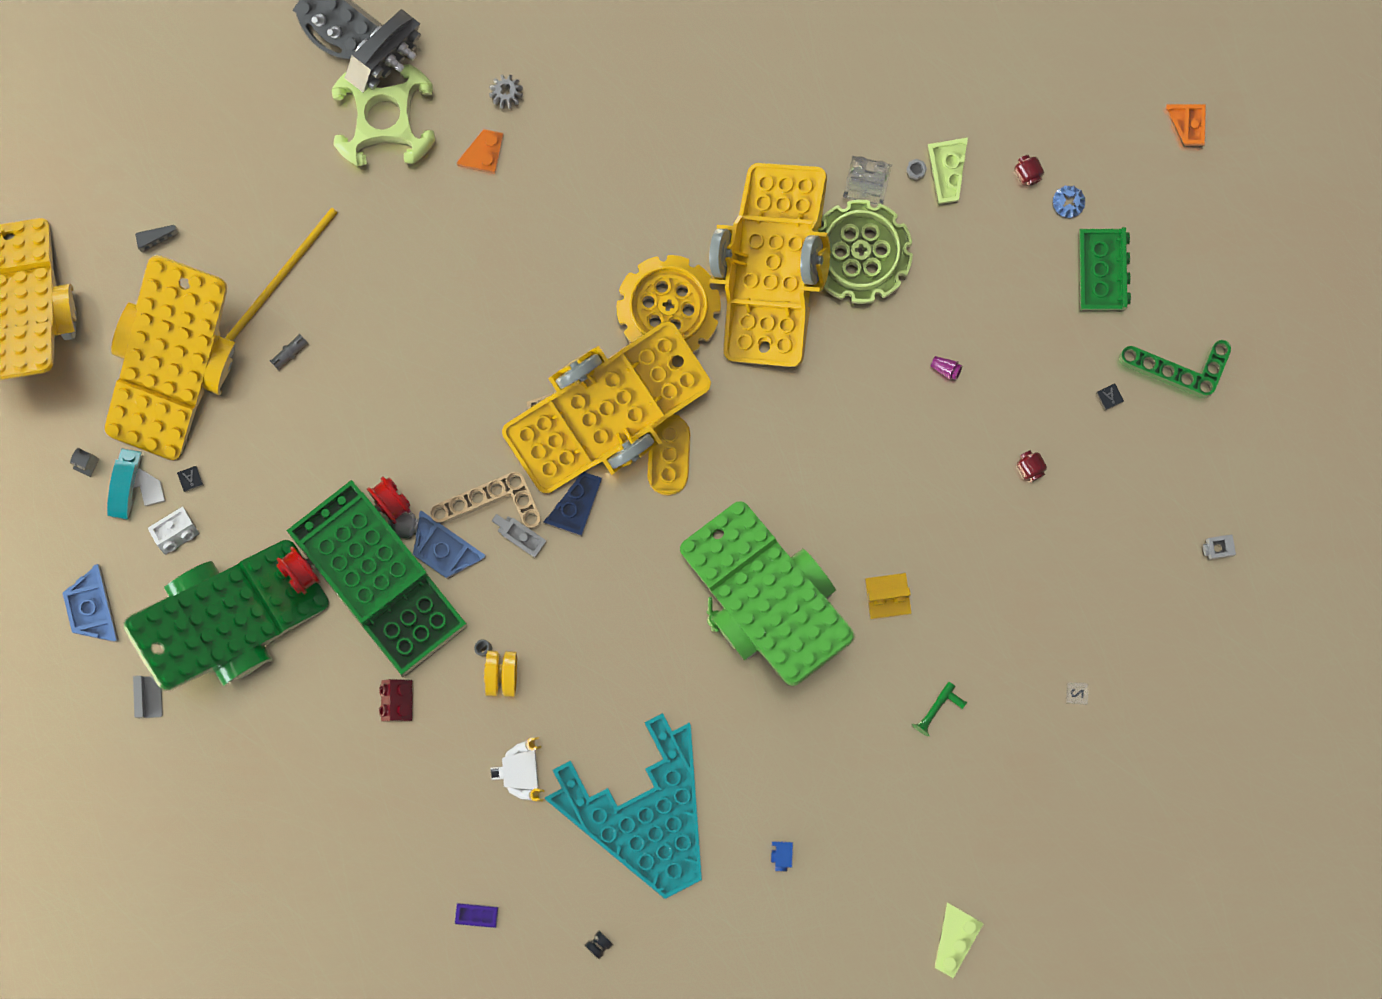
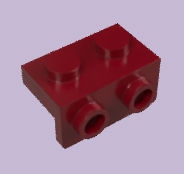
M382 680L379 687L381 696L379 715L381 716V721H412V680Z

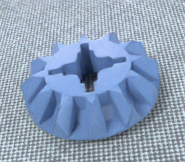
M1065 185L1055 193L1053 206L1061 216L1072 218L1083 211L1085 196L1082 190L1075 186ZM1066 196L1068 198L1075 196L1073 200L1074 206L1068 204L1063 207L1066 202Z

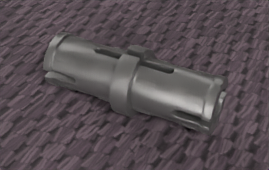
M299 333L287 346L284 345L282 347L283 350L270 362L277 370H280L291 358L294 359L296 357L295 354L308 342Z

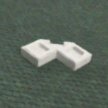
M138 468L133 488L140 487L144 505L148 506L164 502L165 497L161 481Z

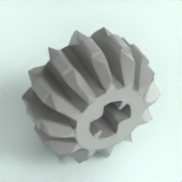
M501 75V81L494 78L495 85L489 86L490 90L493 91L489 93L490 98H494L493 104L500 103L501 109L504 108L505 104L511 109L512 102L518 105L519 101L517 98H523V94L520 93L523 90V86L518 85L519 79L512 81V75H509L507 79H505L504 75ZM505 88L506 90L509 89L510 94L506 95L505 93V95H503L502 90Z

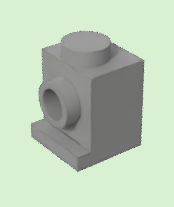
M1233 535L1206 539V544H1203L1204 555L1208 556L1209 560L1235 556ZM1215 545H1219L1221 547L1220 552H1216L1214 550Z

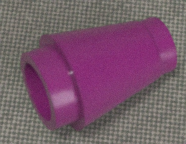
M937 356L933 358L931 363L932 368L949 380H957L963 367L959 364V361Z

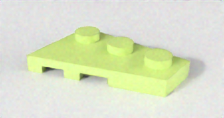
M968 138L928 144L938 205L959 201Z
M947 903L935 968L954 978L984 923Z

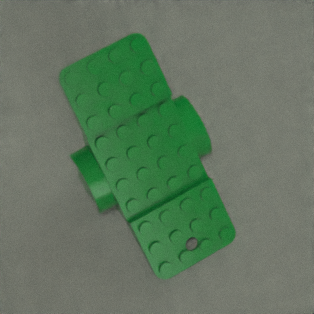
M282 540L240 561L237 565L219 573L213 561L200 564L178 576L164 587L168 594L167 598L129 616L125 620L124 629L160 688L169 691L206 673L213 672L216 673L223 686L236 678L241 679L251 674L267 661L271 662L273 660L265 648L267 644L287 631L322 613L328 607V598L318 583L315 582L306 589L307 593L305 595L302 591L298 594L289 583L291 580L290 576L288 575L285 578L276 565L279 562L276 559L278 557L282 559L290 553L292 546L302 557L293 542ZM152 645H160L163 649L162 654H155L152 651Z

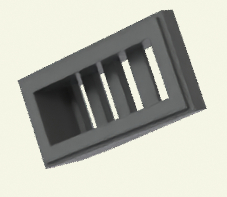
M175 225L137 232L135 236L138 249L141 252L178 234L179 231Z

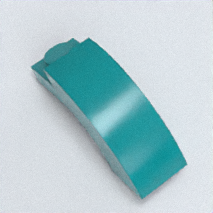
M121 448L111 475L107 516L128 519L133 504L134 481L142 458L141 451Z

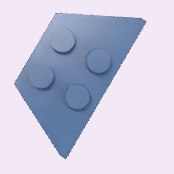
M423 511L419 512L413 555L439 574L449 578L486 557L485 554L452 531L435 522L429 515Z
M96 564L89 572L81 576L74 585L63 592L71 630L75 634L116 642L118 639L100 566Z

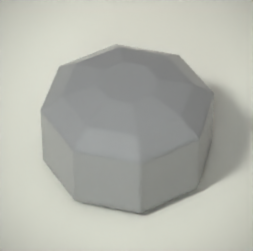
M915 159L909 162L906 171L909 178L919 180L924 177L927 167L924 161Z

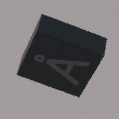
M1115 383L1096 392L1105 411L1124 402Z
M197 466L177 472L184 492L204 486Z

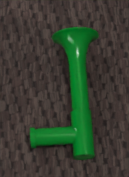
M948 682L923 720L917 724H912L917 731L925 736H930L928 734L929 725L947 699L951 700L961 709L965 707L967 701L962 700L953 693L956 687L954 684Z

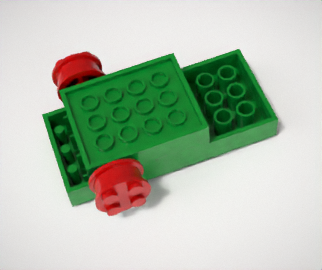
M382 476L380 483L372 489L370 487L367 488V491L374 499L375 506L360 491L356 484L350 480L286 530L306 555L307 559L301 557L292 546L290 553L282 559L279 557L276 559L279 562L276 566L285 578L288 575L290 576L291 580L289 583L298 594L302 591L305 595L307 593L306 589L315 582L318 584L321 582L312 571L313 568L311 566L314 565L399 674L404 677L466 628L467 624L380 514V512L385 514L395 525L397 518L405 512L408 514L411 512L409 509L411 506L410 502L403 493L399 495L396 492L398 489L390 477L385 479Z

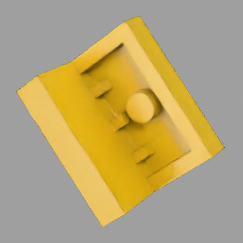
M906 573L865 578L870 620L912 614L909 598L911 596L910 587L907 584Z

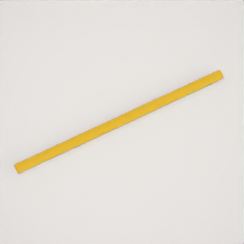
M331 207L225 337L226 339L233 341L335 217L338 212Z

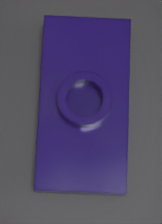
M457 903L455 924L497 928L499 907Z

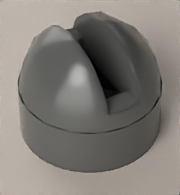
M484 639L477 641L474 647L475 653L482 657H486L487 651H492L493 649L491 643Z

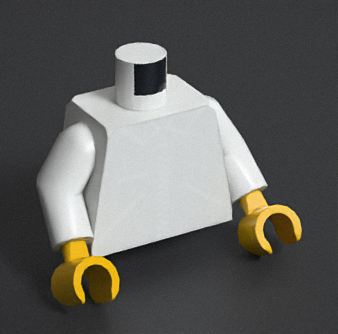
M534 737L515 745L507 751L505 757L502 758L503 767L491 768V779H504V787L508 788L509 793L520 799L543 802L544 799H539L538 796L540 792L545 791L538 789L535 751L541 749V746H535V740L539 739V737Z

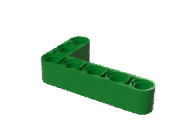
M1226 340L1215 342L1208 353L1201 373L1134 346L1124 348L1119 356V360L1127 368L1200 398H1208L1216 390L1231 353V345ZM1222 346L1225 349V355H1219L1216 352V347ZM1126 352L1133 353L1135 357L1133 361L1126 360ZM1144 360L1152 361L1153 368L1147 369L1144 366ZM1208 365H1215L1218 372L1212 374L1208 370ZM1163 368H1170L1172 376H1165L1162 371ZM1182 376H1189L1191 384H1184L1181 379ZM1207 383L1210 386V392L1202 391L1201 384Z

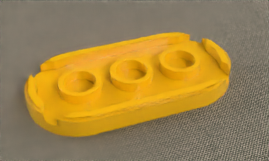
M673 414L653 428L662 443L650 449L648 453L649 484L654 491L666 496L675 495L682 491L687 484L689 474L690 428L683 418Z

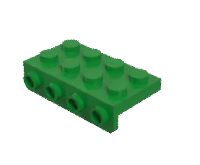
M1121 227V229L1079 230L1080 310H1126L1127 305L1131 304V293L1127 292V285H1130L1131 281L1130 272H1127V264H1130V252H1127V244H1130V233L1126 232V227Z

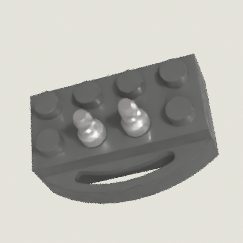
M299 0L293 9L303 31L317 47L333 56L351 59L358 45L364 39L368 40L378 26H383V24L352 0ZM308 23L312 25L314 30L324 40L340 47L342 52L338 53L324 46L313 35Z
M403 9L399 10L383 26H378L368 40L364 39L358 45L355 53L351 56L345 79L364 93L368 88L374 90L378 86L381 76L387 78L392 71L391 66L397 71L402 72L404 66L401 63L405 58L403 55L407 56L410 60H414L417 56L414 53L417 45L414 43L421 36L418 32L420 23Z

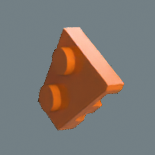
M1166 104L1167 111L1184 146H1205L1206 104Z
M483 129L457 161V166L496 173L504 134Z

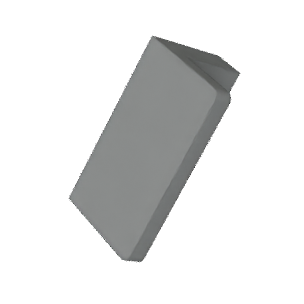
M133 676L134 717L138 719L162 717V688L159 687L153 676Z

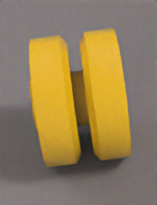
M487 651L486 664L484 666L486 696H497L500 684H502L503 695L515 697L517 652L506 651L503 656V664H501L498 651Z

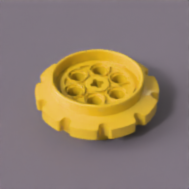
M668 255L667 260L664 262L660 261L659 257L656 256L638 264L639 272L637 274L630 272L619 289L624 299L617 301L618 321L620 325H627L628 328L624 331V335L631 343L653 329L654 327L649 322L652 318H658L661 323L664 321L680 323L681 328L679 332L692 352L698 351L700 349L698 342L700 340L708 342L718 326V320L714 319L713 316L721 312L719 291L710 288V285L713 284L709 283V280L712 278L710 274L700 265L690 267V260L688 258L676 255ZM659 284H666L668 287L667 291L662 293L657 291L656 288ZM679 288H685L688 293L682 297L676 291ZM646 299H652L654 305L647 308L643 305V302ZM668 303H671L673 307L670 308V311H666V307H664ZM685 307H692L694 313L687 316L683 313Z

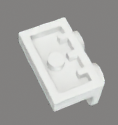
M183 507L148 527L156 545L163 554L174 551L177 547L192 540L199 534Z

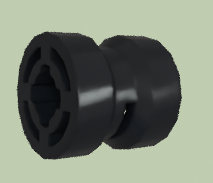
M599 930L595 934V938L592 941H588L585 947L596 958L600 959L603 956V952L606 949H610L614 944Z

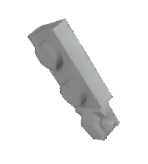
M496 514L492 519V522L500 527L498 532L503 537L534 558L546 543L545 539L514 518L508 516L506 519H503Z

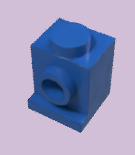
M772 841V846H776V850L771 851V863H775V871L787 872L788 868H792L793 842Z

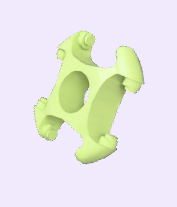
M403 64L404 69L400 74L404 76V79H409L402 84L375 88L374 90L368 88L363 93L345 79V72L333 86L332 97L334 100H342L346 93H351L356 101L358 115L353 140L348 142V138H345L344 135H335L334 138L335 148L350 163L357 167L367 165L366 155L359 151L364 147L382 143H399L411 146L412 149H407V153H404V163H416L434 144L435 134L433 130L424 131L421 134V138H416L412 134L409 120L412 95L417 89H419L422 95H432L433 92L431 81L413 65ZM385 101L397 105L400 109V116L392 127L382 130L368 124V113L377 103Z

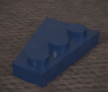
M586 472L581 473L543 523L582 536L602 478Z

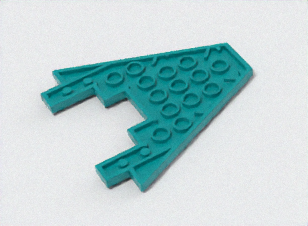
M662 713L644 722L663 760L645 768L654 788L617 806L608 788L589 797L572 762L569 761L553 769L562 789L544 798L666 899L701 881L702 875L691 725L687 723L672 731Z

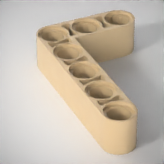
M511 472L438 503L430 511L431 518L435 522L445 524L512 496L522 522L527 528L534 530L541 524L540 514L526 481L519 472ZM519 477L521 484L518 487L511 486L510 481L512 478ZM495 485H500L502 487L501 494H492V488ZM477 493H481L484 497L480 503H475L472 500L473 496ZM521 496L529 497V503L521 506L518 504V499ZM458 501H462L465 504L464 509L461 511L454 510V504ZM437 510H445L446 514L443 519L435 518ZM531 514L537 516V522L532 525L526 522V518Z

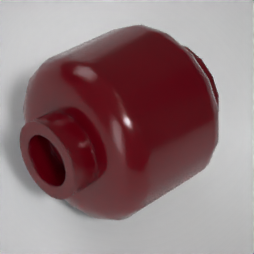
M1025 155L1018 159L1019 163L1014 169L1022 184L1032 186L1042 180L1044 170L1037 157Z
M1029 450L1020 455L1021 459L1017 462V467L1025 480L1030 479L1033 482L1045 475L1044 472L1047 470V466L1040 453H1032Z

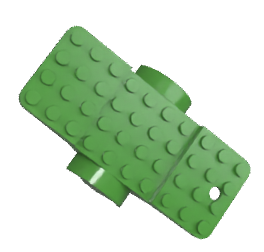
M745 502L733 503L681 544V554L723 607L721 611L711 617V620L716 624L730 645L738 651L744 661L750 659L758 651L788 685H797L853 642L855 634L851 627L827 600L836 591V588L824 571L803 548L790 557ZM716 531H724L722 538H713Z

